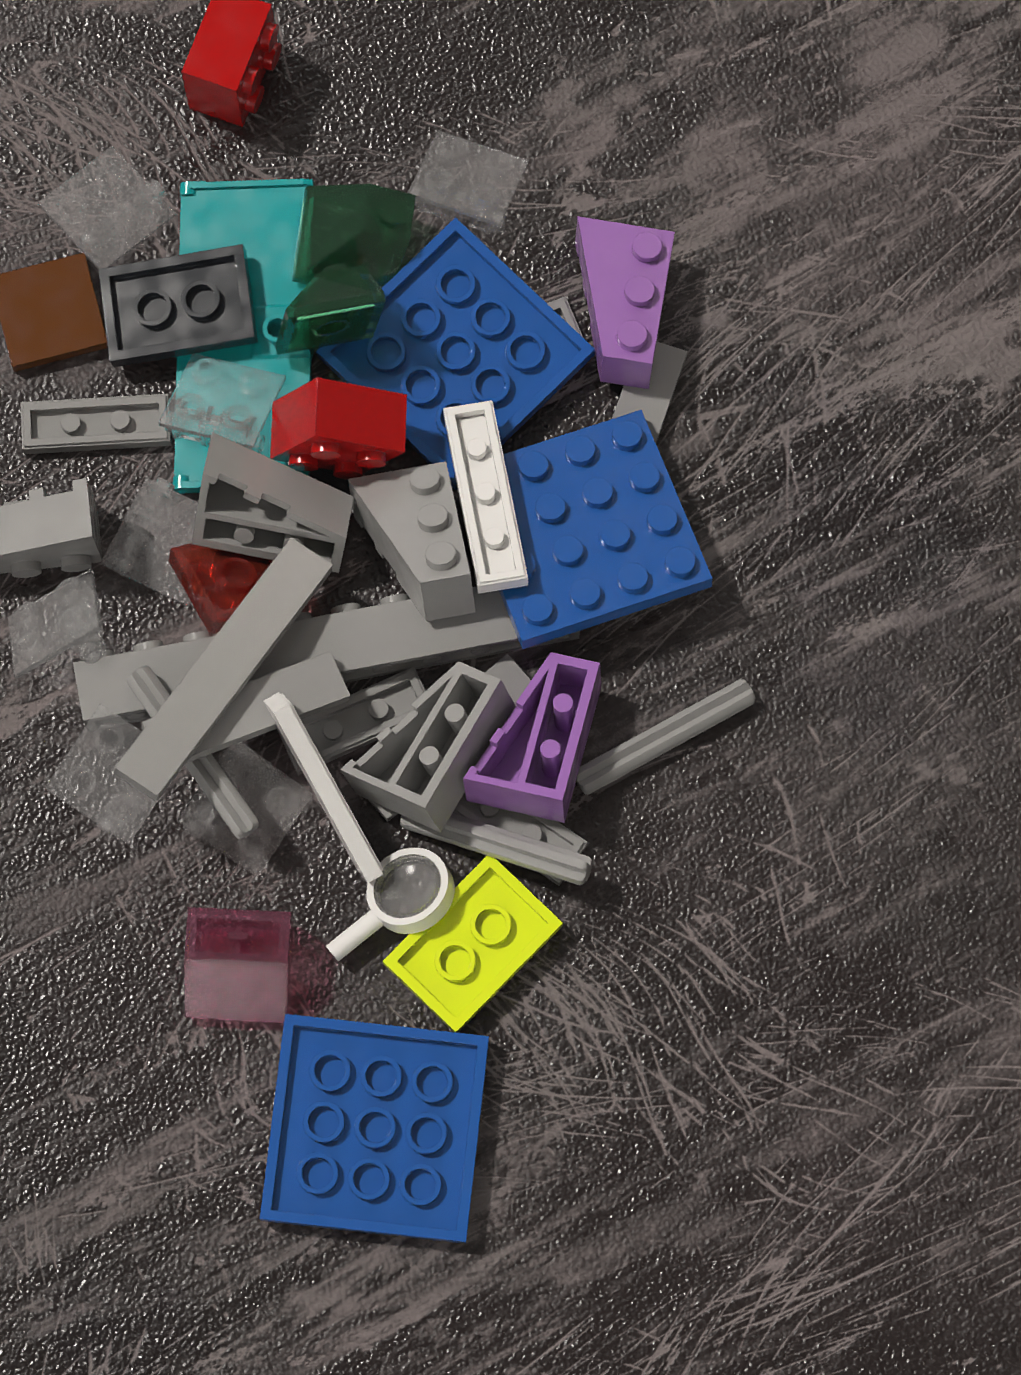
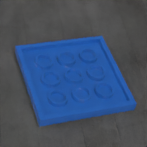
M455 217L328 339L316 353L317 357L345 383L407 394L405 442L428 464L446 461L451 486L457 490L443 408L492 400L502 446L595 355V349Z
M642 410L503 454L528 575V586L499 590L522 650L712 587L713 578Z
M285 1014L260 1220L466 1244L489 1036Z

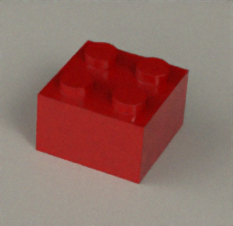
M210 0L181 71L189 109L241 127L244 126L249 112L257 113L264 95V86L260 84L266 70L273 71L275 69L282 48V44L277 42L279 25L274 22L272 4L261 0Z
M317 377L273 401L270 459L288 462V467L297 471H314L321 468L332 470L333 476L340 479L362 477L364 472L372 468L383 467L387 461L405 453L407 394Z

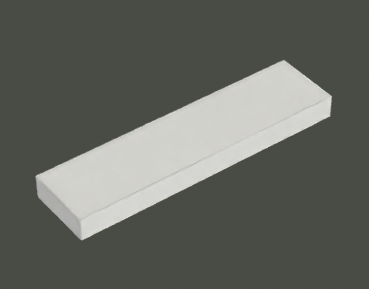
M493 401L443 408L478 594L528 586V575Z
M279 692L265 699L263 702L356 869L367 883L383 875V867L294 706L283 693L280 694Z

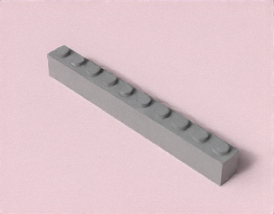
M472 587L476 613L432 621H425L407 594H395L382 598L380 605L361 608L358 603H347L333 607L331 614L311 617V613L301 612L249 681L331 651L344 682L347 683L400 673L412 667L421 669L521 650L522 648L499 590L478 594L477 587ZM580 631L532 647L579 639ZM193 632L183 636V642L163 645V641L160 640L145 641L134 645V651L115 655L113 650H97L85 654L84 661L73 662L82 718L87 730L93 731L151 719L148 712L128 686L127 677L138 668L147 665L152 669L169 695H171L215 636H213L212 632Z

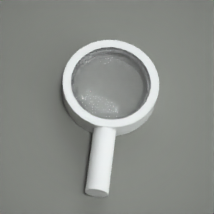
M406 848L390 854L380 862L384 869L382 871L383 875L367 884L366 897L371 910L326 945L338 962L382 926L396 933L413 934L432 927L444 917L452 904L455 885L450 871L438 855L423 848Z

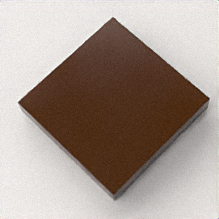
M84 252L0 273V322L14 372L108 348L107 337Z

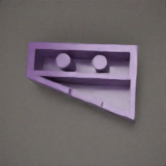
M577 216L575 246L577 257H579L583 278L582 285L588 305L590 329L600 382L649 389L675 234L673 231Z
M550 652L516 701V707L501 729L498 727L490 739V745L477 764L471 766L464 776L466 801L565 823L601 691L599 662Z

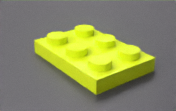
M486 856L455 887L452 904L444 917L424 931L409 934L383 960V964L448 1028L458 1033L563 926V923L496 858Z

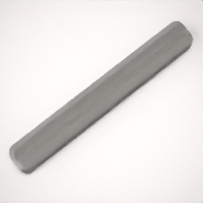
M147 665L138 668L127 677L128 686L150 717L153 718L170 696ZM212 754L185 764L188 771L236 838L242 839L257 829L259 826L258 819Z
M739 679L580 766L576 779L579 788L585 795L591 794L753 705L756 699L752 688L745 679Z
M455 813L451 814L441 833L401 815L400 825L404 829L570 883L583 885L591 873L592 859L589 856Z

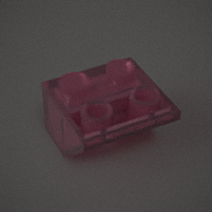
M188 907L184 956L185 1017L284 1023L285 1014L289 1012L294 920L291 912Z

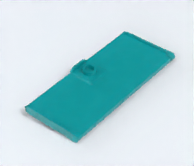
M313 179L186 181L180 183L179 255L243 244L247 252L258 343L177 357L173 492L200 493L212 432L270 458L273 401L312 380V358L314 355L313 257L315 194ZM277 461L288 466V462ZM299 471L310 476V471Z

